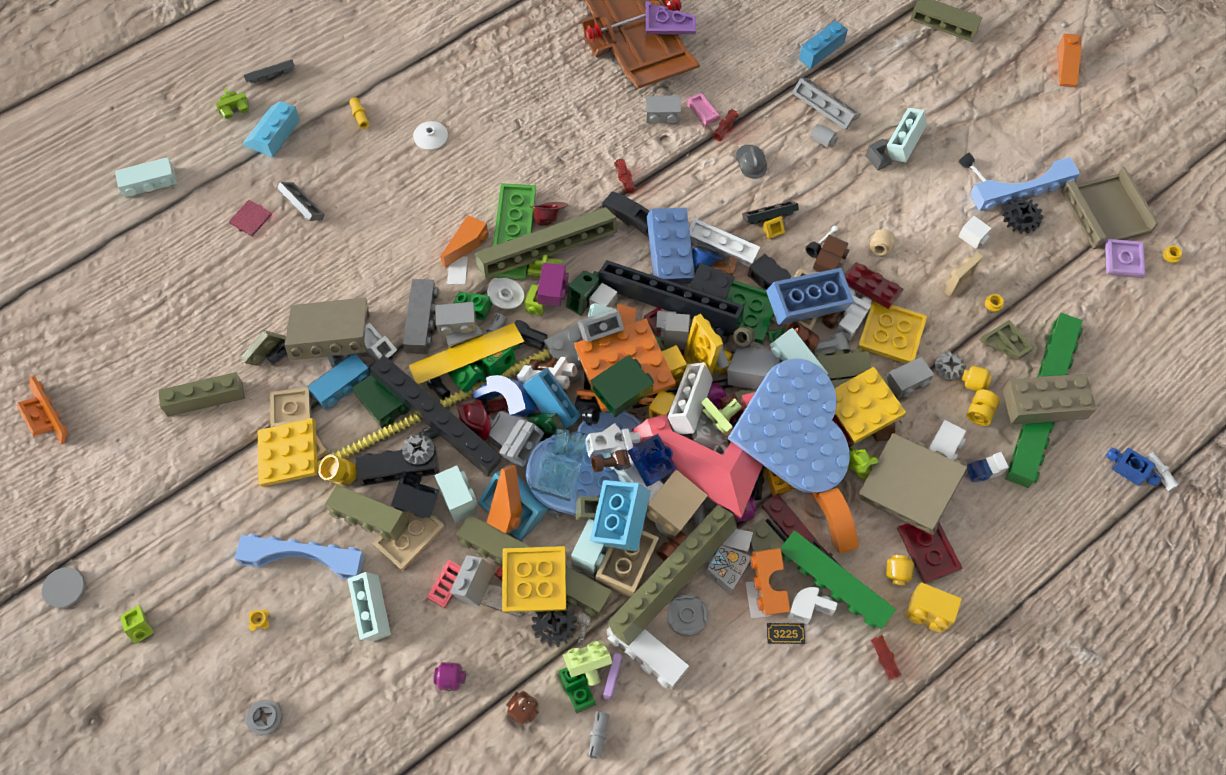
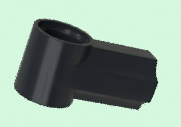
M516 320L515 325L524 340L519 345L526 344L539 350L544 349L546 345L544 340L548 338V335L530 328L524 321Z

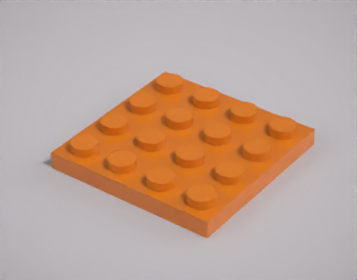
M647 319L624 326L622 331L589 342L582 340L574 343L589 383L591 379L627 355H630L633 359L639 361L645 374H650L654 380L653 392L647 396L676 387V382ZM595 395L601 411H608V409L604 406L600 399Z

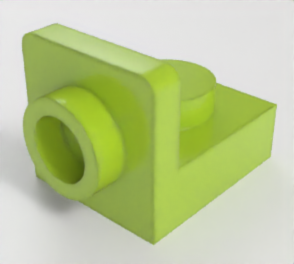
M531 284L525 300V310L531 315L543 316L544 305L538 304L537 297L539 286Z
M140 605L120 615L124 632L135 644L154 633L151 626L147 623L144 610Z

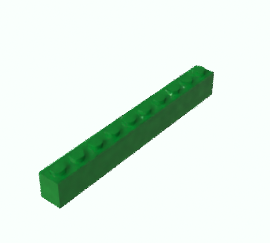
M1064 313L1058 315L1054 321L1037 377L1069 375L1067 371L1074 362L1072 354H1075L1079 345L1076 341L1083 332V328H1081L1083 320ZM1055 422L1022 424L1005 480L1029 488L1033 482H1037L1040 476L1038 467L1044 462L1045 455H1043V451L1049 445L1050 439L1047 437L1052 432Z

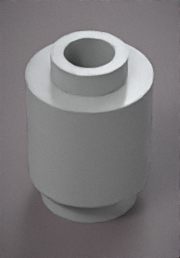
M817 124L811 133L814 141L827 148L834 146L838 139L836 136L837 132L824 125L820 126Z

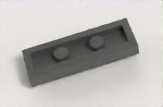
M290 59L244 74L246 82L256 83L263 76H266L268 79L277 76L276 72L279 71L283 73L290 72L295 65L293 60Z
M294 182L279 183L277 188L283 193V196L288 198L307 220H323L325 214Z

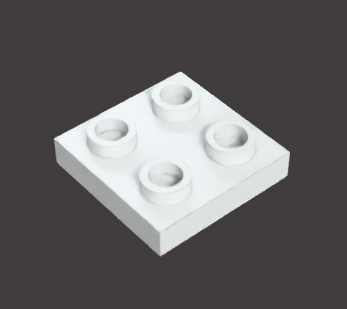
M701 413L696 430L692 433L693 441L713 450L717 445H719L718 449H720L721 445L725 446L726 449L729 446L727 437L715 425L717 422L714 423L709 417Z

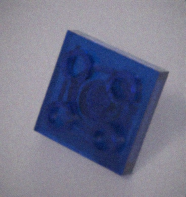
M659 434L627 450L646 487L677 470L672 460L673 452L670 447L664 445Z

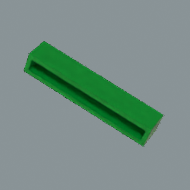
M795 530L781 546L783 559L789 563L793 560L799 565L797 569L805 576L811 574L816 578L813 581L822 589L825 587L832 591L830 595L838 602L844 600L848 603L847 609L856 616L860 613L866 617L864 622L873 629L876 626L882 629L897 610Z

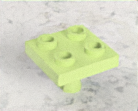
M708 398L704 399L701 402L705 407L703 412L714 423L717 422L715 424L717 428L728 437L734 428L729 423V419L743 407L734 398L725 408L718 410Z
M603 641L591 642L587 647L581 649L574 648L563 654L570 676L574 677L585 673L589 686L601 682L597 671L598 668L612 664L611 656Z

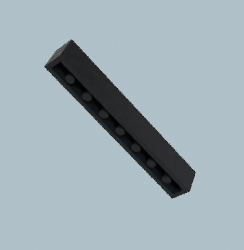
M608 260L605 261L599 270V286L603 283L617 291V294L670 312H676V314L690 315V319H694L695 316L701 314L704 319L710 322L711 326L732 333L740 327L743 321L744 305Z
M385 355L370 367L371 376L486 476L501 462L502 456Z

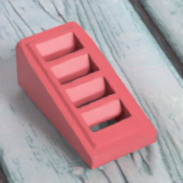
M448 560L427 599L446 608L453 597L450 593L453 584L445 579L447 577L455 582L456 576L449 572L453 570L459 573L461 566ZM440 586H446L447 588H449V591L447 592L446 590L440 588ZM439 592L446 597L442 599L435 594Z

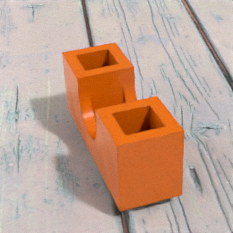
M771 548L752 551L753 556L750 557L752 569H755L756 577L753 578L755 589L759 591V598H757L758 610L762 611L764 615L790 612L787 590H773L769 584V578L773 572L784 570L781 549Z

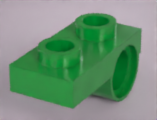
M459 292L453 304L474 302L476 318L479 320H485L493 305L489 296Z

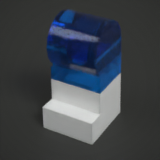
M1002 452L983 460L974 461L966 466L971 482L984 481L1001 476L1009 468Z

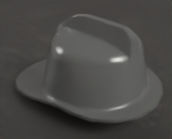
M743 145L737 150L736 158L742 173L746 177L757 179L766 173L767 162L764 153L759 147Z

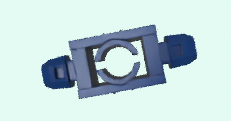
M1111 447L1106 453L1108 459L1116 462L1112 470L1139 486L1146 480V483L1157 486L1161 481V477L1157 473L1151 472L1155 464L1129 447L1123 453Z

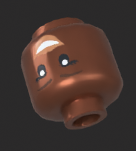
M516 691L506 704L508 707L507 714L519 724H525L527 720L532 722L539 713L536 710L538 701L525 691L520 693Z

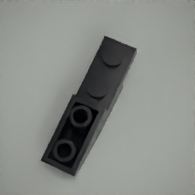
M612 191L602 202L601 206L606 207L628 226L633 225L649 238L647 215L650 210L630 198Z

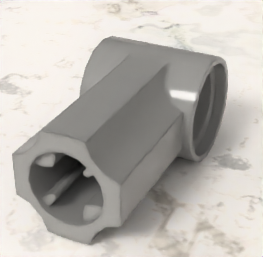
M836 333L828 339L819 340L817 348L812 353L813 355L825 353L826 356L833 355L832 352L844 351V354H847L851 350L845 334Z

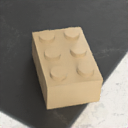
M642 530L638 551L609 547L596 574V582L631 598L639 589L658 547L659 537Z

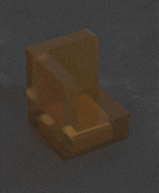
M730 257L728 264L716 261L712 268L733 276L737 258Z

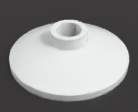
M434 121L422 123L414 131L416 145L424 150L439 149L448 139V132L445 126Z
M498 278L493 280L488 287L487 293L490 301L497 307L514 309L523 302L524 291L512 279Z

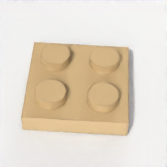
M977 252L972 257L968 256L962 263L963 266H957L952 271V277L946 283L947 288L944 292L946 295L951 297L974 275L983 258L980 253Z
M308 387L270 392L271 427L311 418V393Z

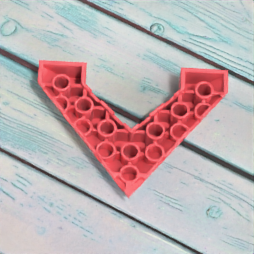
M755 392L742 395V413L751 401ZM666 414L646 419L631 431L639 432L640 444L634 445V448L637 451L643 450L645 458L650 460L651 464L671 474L675 470L679 471L706 493L709 500L722 508L729 509L738 518H742L763 464L733 442L729 444L724 455L673 432Z

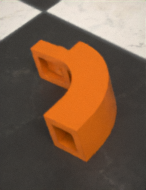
M832 488L827 491L812 493L813 498L822 508L827 518L831 542L836 550L841 554L859 548L853 517L840 490Z

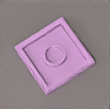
M1107 239L1105 241L1106 274L1140 278L1145 276L1143 242Z

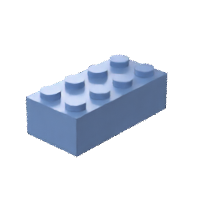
M687 208L651 209L647 215L653 276L680 285L690 284L695 274Z
M842 268L775 281L766 291L778 325L845 311L854 302Z

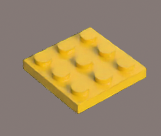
M872 301L857 348L907 364L915 360L927 316L895 305L887 309Z
M875 367L834 388L836 393L835 416L854 444L906 416V411Z
M313 418L258 430V475L261 487L318 475L316 421Z
M565 546L503 549V613L566 611Z

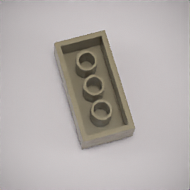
M1087 374L1009 379L1002 389L1011 425L1089 419L1097 410Z

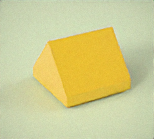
M782 216L764 222L762 229L768 239L785 233Z

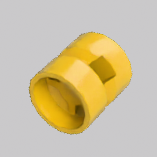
M978 390L966 413V417L976 425H990L994 412L999 406L1000 398L991 391Z
M328 455L322 459L319 465V475L326 481L348 486L357 477L356 464L335 455Z

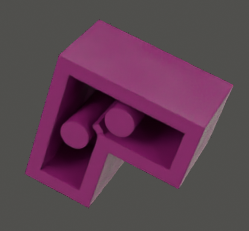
M543 263L537 293L538 304L561 306V301L565 300L569 285V273H566L565 265Z

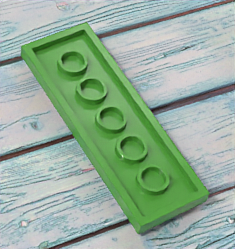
M501 183L493 246L532 233L534 213L533 208H530V206H535L536 185ZM528 264L490 278L526 280Z

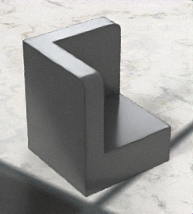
M884 139L869 145L866 157L877 170L890 165L892 162L884 152L887 145Z

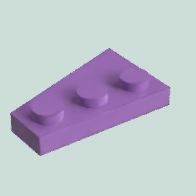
M646 1V34L696 35V16L678 10L672 11L661 5L655 6L651 2Z

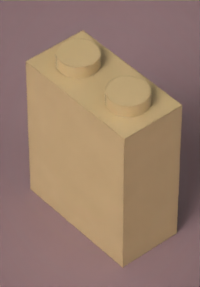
M675 470L648 503L646 516L662 526V529L667 534L675 537L708 495L679 471Z

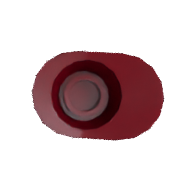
M549 202L530 206V208H533L534 218L537 220L538 225L541 226L550 225L556 221L560 209L568 206V204L565 202Z
M475 400L473 403L458 406L459 420L485 441L490 434L491 424L482 401Z

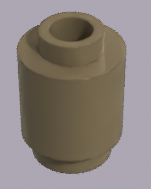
M748 326L737 329L733 335L734 342L741 347L752 344L756 338L755 331Z

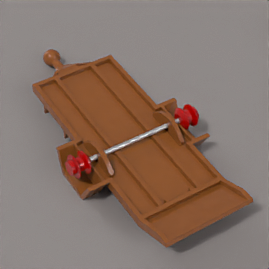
M584 0L589 9V15L592 14V17L581 21L585 40L594 56L597 57L608 53L609 49H611L625 75L638 89L700 67L697 59L687 51L678 34H646V1L651 2L655 6L661 5L672 11H680L682 7L680 0Z

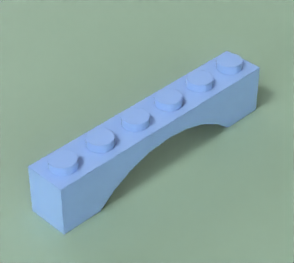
M1068 157L1054 161L1051 168L1045 174L1032 181L1009 184L988 180L975 184L970 195L979 211L990 210L995 206L1006 205L1010 200L1015 201L1017 197L1021 201L1023 197L1038 196L1047 191H1055L1058 188L1064 187L1068 181L1074 180L1076 182L1080 172L1072 159Z
M256 534L241 535L234 558L240 565L260 568L278 559L304 557L325 564L341 579H349L362 574L365 561L362 551L354 547H349L348 549H341L337 545L325 547L316 542L303 544L294 539H289L288 541H281L277 537L265 539Z

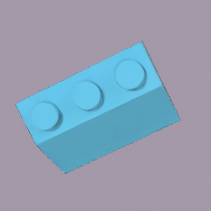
M282 101L270 106L246 138L243 145L273 158L300 121L296 107Z
M501 471L493 475L477 502L488 513ZM518 477L522 505L521 523L517 529L510 531V533L519 541H522L543 520L550 508L538 501L529 486Z
M604 480L590 541L618 549L638 551L651 490L639 483Z

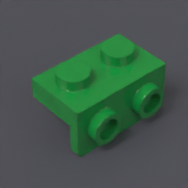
M477 361L448 372L461 391L465 393L469 392L478 379L484 382L487 381L484 369L475 364Z

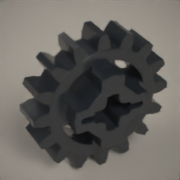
M1017 197L1015 201L1010 200L1003 209V222H1008L1006 227L1012 226L1013 232L1019 230L1020 234L1023 231L1029 234L1031 230L1035 231L1042 223V209H1037L1039 204L1033 205L1032 199L1028 202L1023 197L1022 201H1020Z
M566 604V611H558L563 613L564 616L559 615L556 611L535 612L537 617H532V622L536 624L532 625V630L537 631L534 634L535 638L541 637V644L548 641L549 647L553 643L560 647L561 641L567 644V637H574L571 631L577 630V626L573 624L577 622V618L571 617L574 614L573 609L567 611L568 604ZM547 613H549L548 616L546 617V619H543V620H542V618L544 617V615L547 614ZM553 616L557 623V631L554 630V627L552 625ZM563 628H567V630L562 635H560ZM544 632H549L553 637L546 635Z

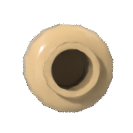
M886 229L875 231L870 241L871 251L879 256L890 254L895 244L894 234Z

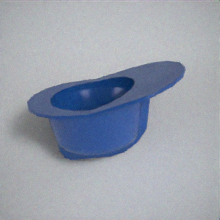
M691 247L694 268L697 270L700 263L713 267L717 260L723 259L722 255L702 247Z

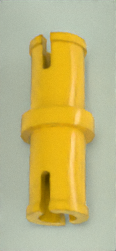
M354 97L349 101L353 110L352 115L357 120L360 129H367L370 123L366 117V110L362 107L359 98Z

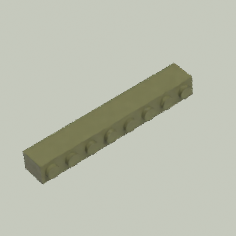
M605 207L475 252L477 268L487 279L535 262L536 259L541 260L543 255H548L549 257L617 232L616 217Z
M719 505L709 513L608 621L614 636L628 646L638 637L737 529L732 513Z
M470 514L457 533L461 546L466 549H470V547L475 549L478 555L485 559L487 557L493 559L494 563L498 566L503 565L504 548H532ZM566 566V603L573 607L578 605L591 617L595 615L600 617L612 597V590Z

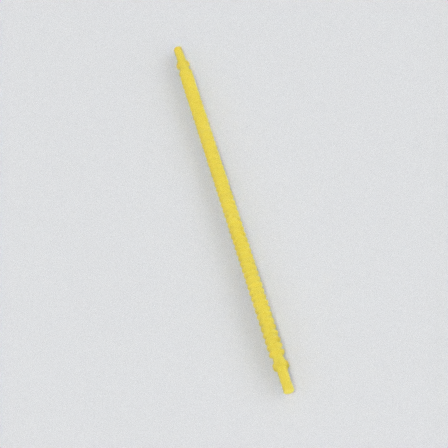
M544 348L543 352L538 351V354L534 353L533 357L529 356V359L524 358L523 362L520 360L519 364L515 363L514 366H511L501 376L511 378V375L516 376V372L519 373L524 365L528 366L531 359L544 362L545 358L550 359L551 355L548 349ZM480 380V383L476 382L468 393L460 390L459 393L455 392V395L450 394L449 398L445 397V400L440 399V403L445 408H451L452 404L456 405V402L461 403V400H466V397L471 398L473 391L480 389V386L487 384V381ZM410 414L409 418L399 419V423L389 424L388 428L384 427L382 431L379 429L378 433L373 432L374 435L371 436L369 434L368 438L363 437L362 441L358 440V443L353 442V445H347V448L342 447V451L337 450V453L334 454L332 452V455L342 459L344 457L349 458L350 454L354 456V452L359 453L360 449L364 451L365 447L370 448V444L380 443L381 439L385 440V437L390 438L391 434L395 435L397 431L400 433L401 429L406 430L405 427L408 426L410 428L411 424L416 425V422L420 423L421 419L416 414L413 416ZM317 460L318 470L322 460Z

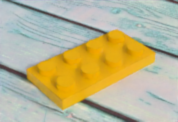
M701 314L693 319L683 358L687 364L705 362L712 376L723 343L721 337L711 328L710 322L704 319Z

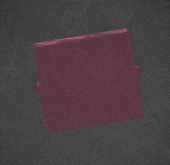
M248 200L231 218L229 223L238 228L240 232L243 231L253 237L272 216V213L264 209L262 205H257Z

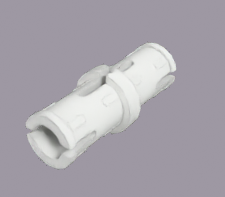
M1155 452L1145 457L1155 464L1152 470L1161 477V482L1167 491L1180 485L1168 471L1169 467L1161 462Z

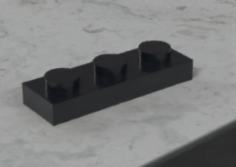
M791 200L744 212L742 216L744 221L750 224H758L763 219L772 220L782 214L783 216L792 215L794 211L799 210L797 202Z

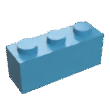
M835 20L802 45L799 60L812 69L845 43L848 29Z
M352 354L309 385L308 389L322 408L327 410L334 407L344 396L350 395L353 392L352 387L371 374L362 360L356 354Z
M548 367L532 376L523 384V387L533 399L538 409L542 413H557L564 428L574 424L581 416Z

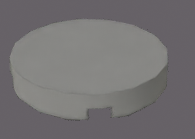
M73 568L57 569L49 574L43 582L42 598L48 605L56 609L70 608L69 606L77 604L84 596L86 582L83 575Z
M683 594L677 596L667 608L669 626L675 633L681 636L690 637L697 635L704 629L708 621L706 604L695 595Z

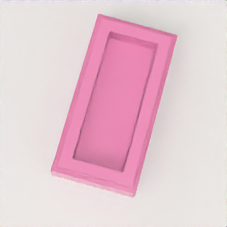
M702 93L687 99V104L705 126L719 120L720 115Z

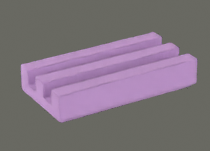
M614 653L603 699L612 700L622 663L621 654Z

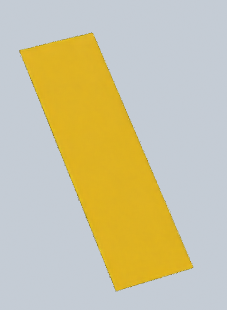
M512 323L409 365L415 382L420 384L522 343L524 340L515 323Z

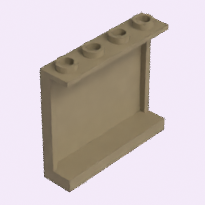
M1122 167L1118 174L1077 185L1074 180L1068 181L1061 192L1093 249L1105 246L1107 239L1128 240L1150 234L1158 225L1156 217L1151 212L1148 203L1142 197L1139 188L1135 185L1125 167Z
M367 298L291 305L285 340L289 361L367 352L365 329L366 317H369L370 314Z
M893 433L878 458V463L874 465L862 486L859 496L862 501L934 536L938 529L937 524L962 478L964 475L967 476L968 470L966 465L960 460L955 459L953 461L940 451L933 452L922 443L918 442L916 444L905 435L899 434L898 436Z

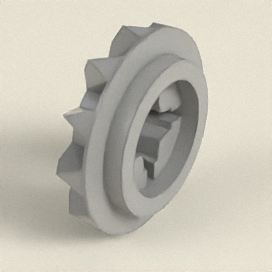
M948 352L942 353L936 359L935 369L942 378L957 380L963 376L966 365L964 364V359H961L958 354ZM949 361L952 362V365H955L952 371L948 365Z
M420 433L415 436L411 435L409 439L404 441L402 447L403 456L412 464H423L433 456L434 444L427 435L424 436ZM421 444V448L423 451L418 450L415 452L413 446H419Z
M267 699L254 703L246 715V723L250 731L261 736L271 734L272 731L278 728L282 719L279 706L274 701ZM262 711L267 715L271 714L267 718V725L263 721H259L262 718Z

